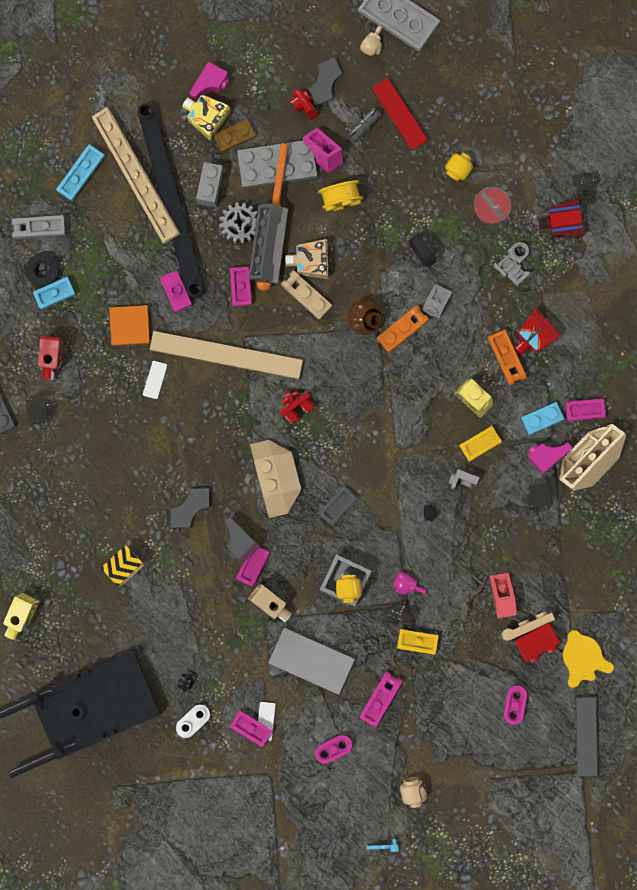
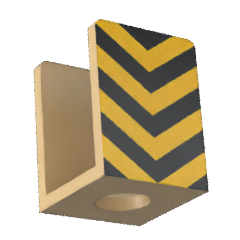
M124 546L101 569L121 588L144 564L127 546Z

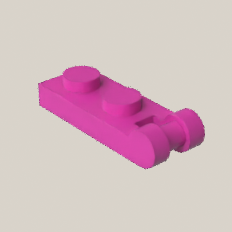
M386 671L359 718L376 728L403 680L394 678L390 672ZM386 682L393 685L391 691L384 687Z

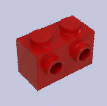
M547 623L515 640L514 643L524 662L529 660L530 663H533L541 658L539 654L545 651L547 654H550L557 650L556 645L560 644V641L550 623Z

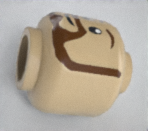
M418 777L407 778L400 786L402 801L404 804L410 805L411 808L420 807L422 802L427 799L425 783L419 780Z

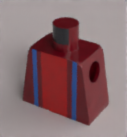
M579 199L550 207L548 209V217L538 219L539 230L550 229L552 238L581 239L584 233Z

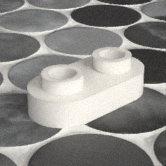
M204 705L193 707L177 723L176 731L178 735L183 738L193 736L209 720V709ZM198 711H202L204 713V716L202 718H198L196 716ZM185 724L189 725V731L187 732L182 730Z

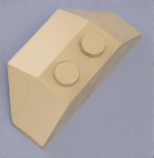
M613 424L589 431L562 459L560 481L573 491L593 486L619 459L626 434Z
M270 440L250 444L269 519L288 514L301 491L292 452Z

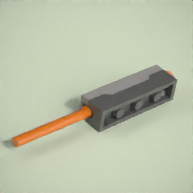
M281 143L272 204H259L248 279L257 281V287L261 291L268 290L272 283H278L288 213L287 208L280 206L288 144Z

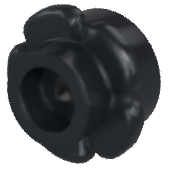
M430 503V505H424V520L433 522V518H437V509Z
M183 673L180 676L177 686L183 692L187 689L191 690L193 687L194 679H192V675Z

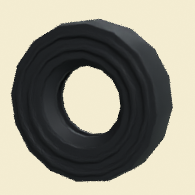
M415 235L409 240L414 253L426 267L429 268L436 263L432 251L420 236Z
M36 254L29 259L26 265V275L35 286L45 287L56 282L60 274L59 264L50 254ZM41 263H45L50 267V273L45 277H39L36 274V267Z

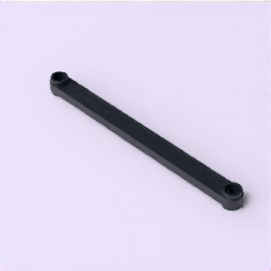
M143 103L137 110L161 200L180 232V235L172 240L185 288L191 299H199L203 296L204 288L153 106ZM149 109L151 113L148 116H143L141 114L142 111ZM197 286L200 288V292L195 295L191 294V288Z

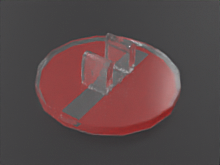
M487 187L481 190L474 201V211L477 217L489 224H497L504 221L511 210V199L508 194L497 187Z

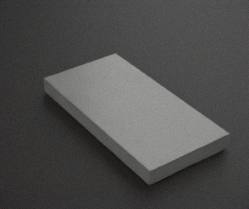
M364 0L358 8L360 14L377 25L382 26L383 29L418 52L424 47L441 21L410 0Z
M284 628L268 663L339 695L355 659Z

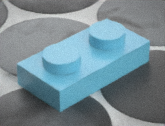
M68 277L33 292L40 310L76 295Z
M557 402L521 417V420L528 435H532L563 421L564 418Z

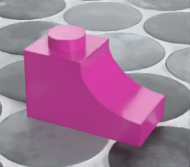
M208 62L189 92L190 98L197 102L201 95L209 92L220 93L222 89L225 90L230 81L228 79V72Z
M316 128L303 137V143L313 153L316 163L326 172L330 173L343 164L342 148L321 130Z
M568 442L554 448L547 447L543 443L540 446L535 444L528 450L530 454L527 458L543 475L570 452L572 447Z

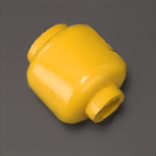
M463 152L461 155L453 154L445 165L446 174L457 182L465 180L473 169V164L470 162L472 158Z
M341 575V579L336 581L337 598L343 599V603H355V599L361 597V580L356 578V575Z

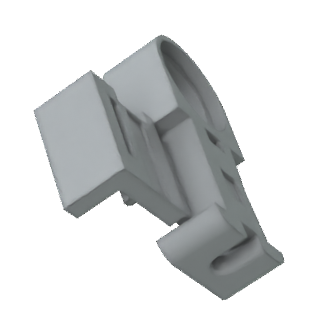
M518 242L507 251L508 255L498 265L494 263V268L500 272V275L502 277L507 276L516 286L521 284L530 275L529 271H522L521 265H519L528 256V246L525 243ZM523 247L525 255L517 256L514 252L515 248Z

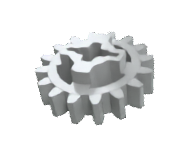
M237 202L234 208L229 205V211L223 210L225 217L219 218L223 222L219 224V227L224 229L222 235L228 234L227 240L229 241L233 238L234 244L238 240L244 244V239L250 242V236L255 235L257 211L252 213L253 207L250 206L247 209L246 203L239 207ZM242 212L247 213L250 217L244 216ZM235 213V215L233 216V218H232V219H229V217H230L232 214ZM238 216H240L242 221L241 230L238 227ZM251 227V229L245 234L247 228ZM230 230L236 231L238 235L233 234Z

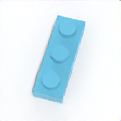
M89 144L56 191L70 201H73L105 155Z

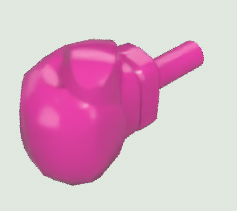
M404 572L398 573L393 582L396 592L402 595L408 592L412 593L413 590L425 595L427 591L417 586V581Z

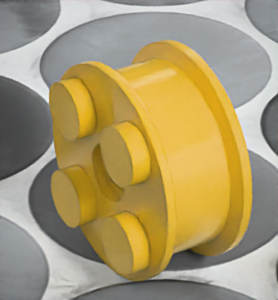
M359 181L343 182L319 190L318 193L322 194L324 201L322 209H326V212L332 210L335 212L345 209L344 206L361 204L363 196H359L357 188Z

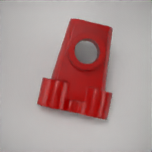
M300 89L296 90L293 93L295 97L289 101L298 113L304 109L310 120L315 119L319 113L310 102L312 101L311 97L306 91L302 93Z

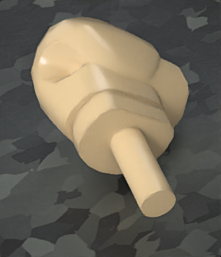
M379 25L375 33H369L360 46L363 53L373 56L381 52V38L378 35L383 28Z

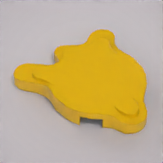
M575 630L568 633L567 643L563 651V661L569 671V687H577L581 680L593 681L595 679V670L605 673L613 671V664L603 658L601 649L594 639L581 635Z

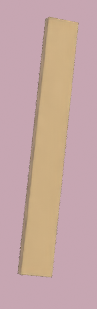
M104 108L92 116V119L161 241L166 244L180 235V232L110 108Z
M153 331L150 351L299 379L303 362L300 359Z

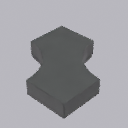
M335 57L317 65L319 77L316 83L308 89L315 107L333 100L331 94L332 86L342 76Z
M209 488L190 489L187 500L181 506L171 508V528H191L194 516L199 511L210 508Z

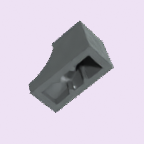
M229 517L225 521L230 532V541L226 546L230 550L228 554L235 561L239 559L245 562L260 545L234 519Z

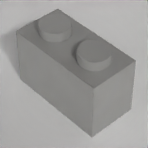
M203 163L196 197L198 204L211 207L217 206L224 172L223 166Z

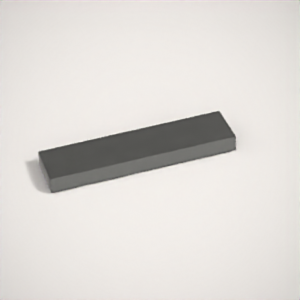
M576 698L577 776H597L596 698Z

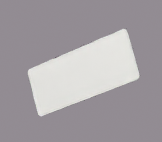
M157 361L152 362L143 396L154 399L158 398L167 364Z
M260 702L258 722L273 730L275 703ZM272 733L268 738L269 741L272 740Z

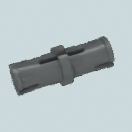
M372 108L363 119L357 121L358 124L347 134L349 139H353L352 141L356 143L366 131L370 130L372 124L381 117V114L375 108Z

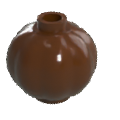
M368 299L354 303L348 313L350 328L364 336L377 331L382 322L379 305Z

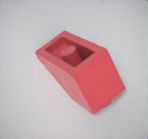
M509 573L491 575L490 583L497 618L517 615L515 596Z

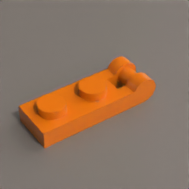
M418 305L414 306L376 338L388 353L430 320L427 315L424 316L422 314L421 308ZM413 316L418 319V322L415 324L411 321Z
M506 330L487 337L507 384L511 386L515 384V381L527 379ZM516 368L517 373L511 375L509 370Z

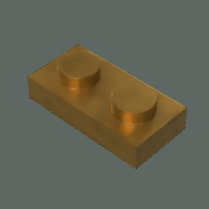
M247 119L214 134V138L223 153L256 138V135Z

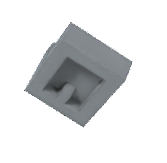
M435 284L426 299L423 311L431 316L440 318L452 292Z
M458 469L456 474L452 472L449 484H452L450 489H455L458 480L461 481L463 486L469 488L472 486L476 487L479 477Z

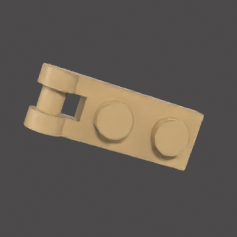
M293 270L289 274L290 277L280 285L320 320L330 310L332 305ZM295 281L299 284L296 289L292 287Z
M545 611L536 615V620L529 622L527 619L518 623L519 628L505 629L501 634L502 639L510 641L554 621L555 618L552 613L547 615Z

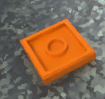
M147 305L109 308L112 346L150 344Z

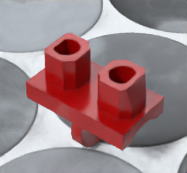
M288 391L284 392L286 398L281 401L282 405L285 406L289 402L291 404L279 413L283 419L286 418L293 425L300 419L295 412L296 409L301 407L306 414L314 409L310 400L311 396L306 392L294 401L299 396L297 391L291 395Z

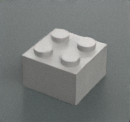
M336 554L320 591L338 599L336 596V581L341 579V575H356V578L361 580L362 594L371 571ZM355 599V603L346 604L355 607L359 599Z

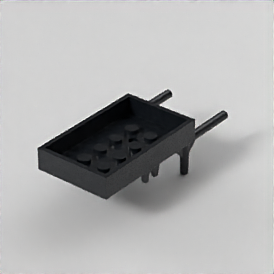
M132 650L92 669L85 670L65 681L32 694L28 699L1 710L0 719L34 705L53 749V752L8 771L11 778L16 777L54 759L60 760L161 715L135 651ZM76 709L80 711V715L77 717L74 716V710Z

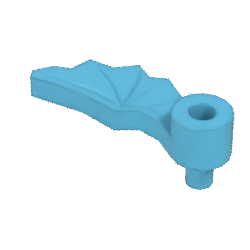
M392 839L393 845L366 846V849L390 848L391 852H398L399 844H396V839Z

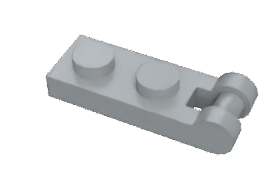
M64 215L12 219V226H14L12 239L65 235ZM22 225H26V231H21Z

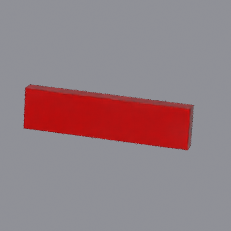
M388 78L372 87V91L411 151L428 142V139Z

